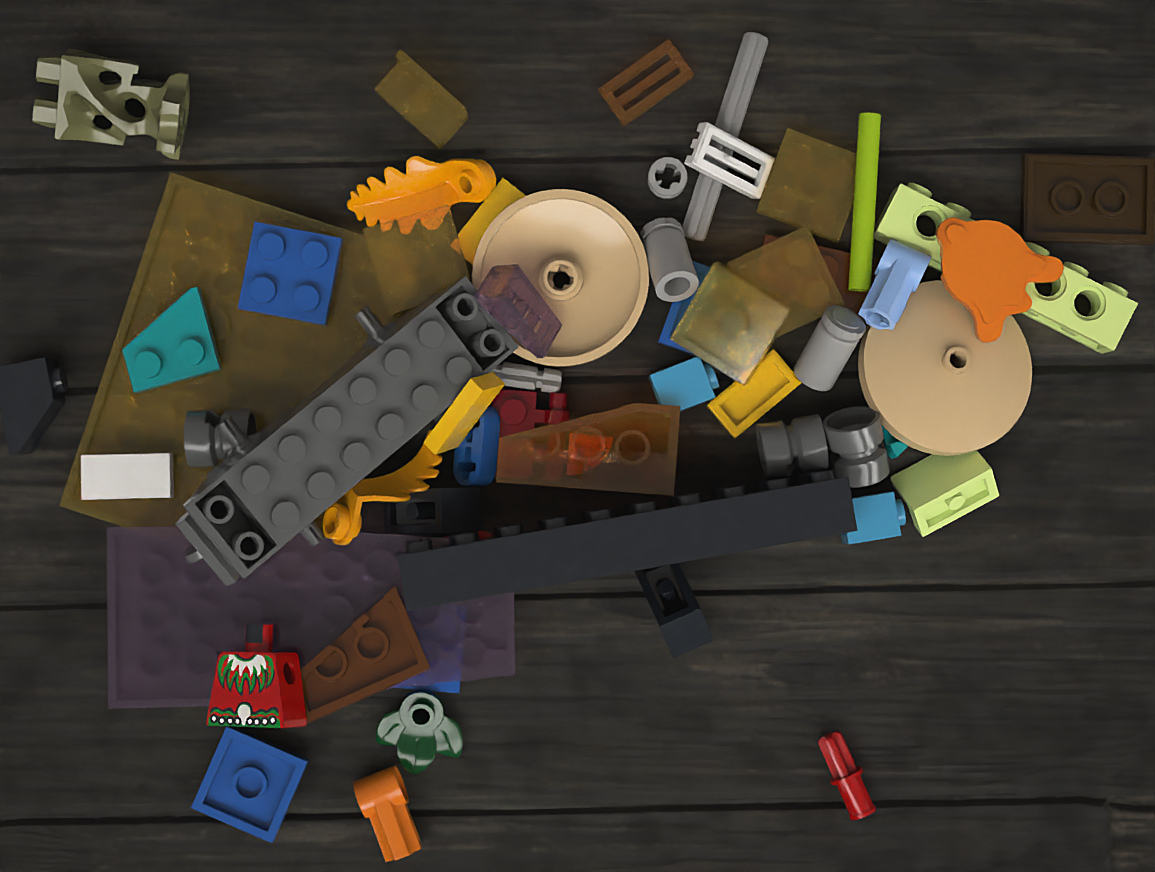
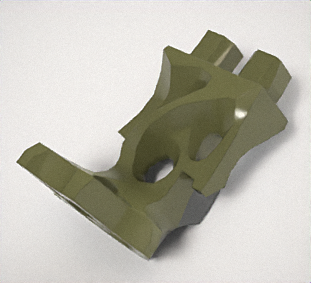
M71 48L62 56L42 55L37 61L36 79L38 82L59 85L58 99L38 96L33 107L32 121L46 127L55 128V139L82 140L124 145L127 136L138 134L150 135L157 139L156 150L161 151L162 154L170 159L179 160L189 114V73L178 72L171 74L167 81L163 83L155 80L133 79L134 74L139 72L140 64L129 60L108 58ZM103 71L116 72L121 77V80L100 82L99 74ZM134 98L142 102L145 107V115L141 118L130 115L125 109V101ZM95 115H104L112 122L111 128L103 129L97 127L93 123Z

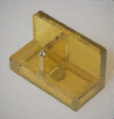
M400 49L395 54L397 64L374 90L440 150L469 118L464 105Z

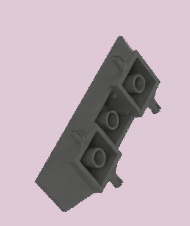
M466 276L452 283L419 306L409 309L395 322L383 325L369 305L361 308L353 317L357 319L369 335L362 348L344 362L346 365L281 418L274 419L260 432L246 436L232 419L231 415L215 426L232 448L229 450L224 461L206 475L208 478L184 503L183 507L242 579H245L299 532H301L311 547L318 544L319 540H323L325 535L314 521L320 514L428 423L434 420L437 424L448 410L447 407L453 403L470 378L489 373L518 348V345Z

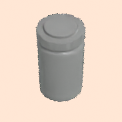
M665 217L657 218L647 223L640 232V240L644 246L657 296L668 302H677L688 298L697 290L699 281L681 224L673 218Z
M837 305L828 306L794 366L796 377L812 389L818 391L831 390L858 344L859 339L866 330L863 319L850 309Z

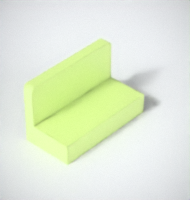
M978 451L954 456L932 454L891 477L893 486L908 505L914 526L922 537L999 496L992 468Z

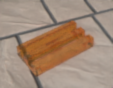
M668 39L600 87L598 93L605 99L610 110L615 113L618 121L624 127L692 79L694 73ZM666 54L670 56L672 60L621 96L615 98L612 92ZM676 68L680 70L681 73L625 112L622 106Z

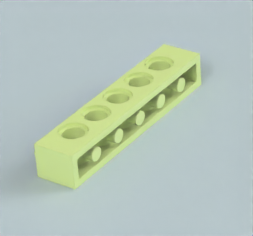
M900 183L891 193L874 227V239L888 245L892 238L930 255L932 258L928 266L942 273V256H940V245L936 238V231L934 236L931 237L922 235L916 226L917 218L922 215L930 217L934 221L937 230L940 223L948 218L974 221L970 218L971 212L955 203L948 202L945 206L931 199L932 193L918 184L908 183L905 186ZM1026 242V245L1033 252L1049 256V251L1043 247ZM1064 262L1062 276L1058 280L1051 282L1052 291L1048 297L1038 293L1035 283H1028L1026 285L1025 291L1032 299V306L1022 314L1101 354L1116 349L1138 305L1137 302L1127 298L1128 292L1124 288L1110 282H1103L1101 285L1087 278L1089 272L1086 269L1070 262ZM1078 294L1086 296L1090 301L1091 310L1087 317L1080 315L1075 309L1074 300Z

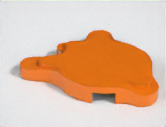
M948 218L940 223L936 230V238L940 245V256H942V275L940 277L943 285L950 295L970 312L974 320L975 335L983 343L996 341L1000 337L1003 322L1007 316L1023 313L1031 308L1032 299L1025 291L1028 283H1051L1058 280L1063 274L1064 267L1060 259L1033 252L1017 232L1001 222L992 220L964 221L958 218Z

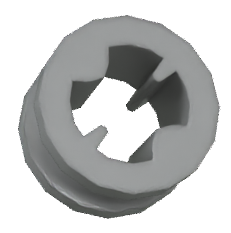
M673 157L658 159L651 166L648 174L650 190L662 199L677 197L684 190L687 182L685 166ZM665 167L674 169L673 176L679 175L680 182L672 183L670 189L660 187L662 181L656 182L655 174H663Z

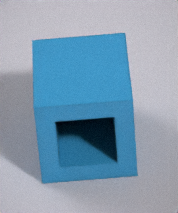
M700 356L651 374L648 377L664 418L714 399L713 389L719 387L710 362L703 365Z
M881 492L852 497L858 531L841 534L842 543L855 544L901 536L900 526L906 524L905 510L902 500H895L894 492Z

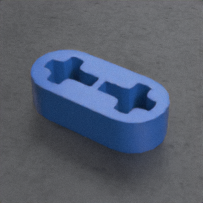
M488 406L479 418V427H477V421L459 447L454 450L453 473L460 485L486 487L495 477L500 417L493 406Z

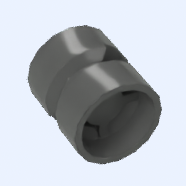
M854 406L835 411L824 419L823 427L827 447L832 451L829 457L834 478L848 477L850 487H864L880 482L888 476L890 468L887 451L881 446L884 435L879 412L866 406Z
M252 408L226 409L222 416H219L214 409L187 411L184 422V448L189 467H216L220 460L226 458L232 447L219 430L215 428L226 417L231 415L232 419L246 436L257 433L254 410Z
M819 414L793 418L791 424L787 426L782 420L756 424L759 456L766 480L791 476L794 468H798L802 473L828 469L827 443Z

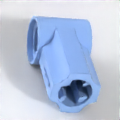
M890 239L874 273L877 276L858 313L866 321V324L879 330L894 329L907 305L906 302L911 292L915 293L932 256L897 240Z

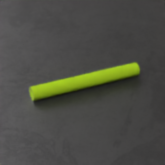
M878 113L859 114L848 286L850 291L868 292L871 288L881 115Z

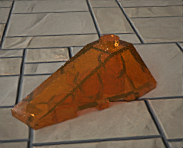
M633 403L621 406L620 408L582 416L577 419L500 437L496 482L676 496L681 406Z

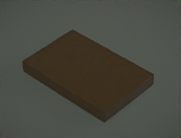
M1025 153L1022 156L1020 236L1024 242L1150 246L1154 244L1155 157Z

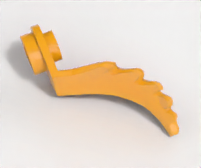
M413 156L406 162V173L393 167H387L384 169L386 183L376 177L367 178L369 187L365 184H358L356 187L357 191L350 192L351 199L347 201V207L355 212L359 221H362L365 217L366 223L370 228H373L379 220L380 230L385 233L390 230L394 219L397 221L399 231L403 235L411 232L417 219L425 230L431 231L438 227L453 204L458 202L479 203L486 200L496 187V175L492 167L482 159L452 158L442 163H436L419 156Z
M429 430V431H428V433H427V435H426V438L428 437V435L431 433L432 430ZM423 443L414 459L402 468L384 476L362 479L326 509L322 524L325 537L332 539L337 545L345 546L360 532L362 525L360 514L362 502H404L410 500V493L428 490L429 485L423 481L437 477L439 470L433 468L442 462V456L435 455Z

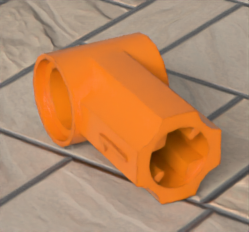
M392 766L353 781L357 802L364 817L370 818L385 861H396L420 850L422 844L407 803H409L408 794L398 768Z

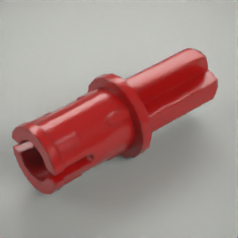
M834 731L819 738L818 745L832 774L829 781L831 785L837 786L849 812L850 819L858 820L876 811V807L872 803L862 780L861 774L864 771L861 766H856L842 733Z

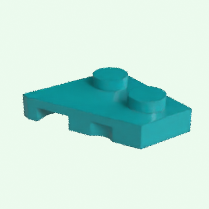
M199 287L190 288L122 349L134 393H141L223 370Z

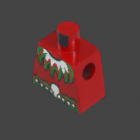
M246 624L245 651H221L218 655L207 714V725L264 728L306 726L307 718L299 656L296 652H273L274 624Z

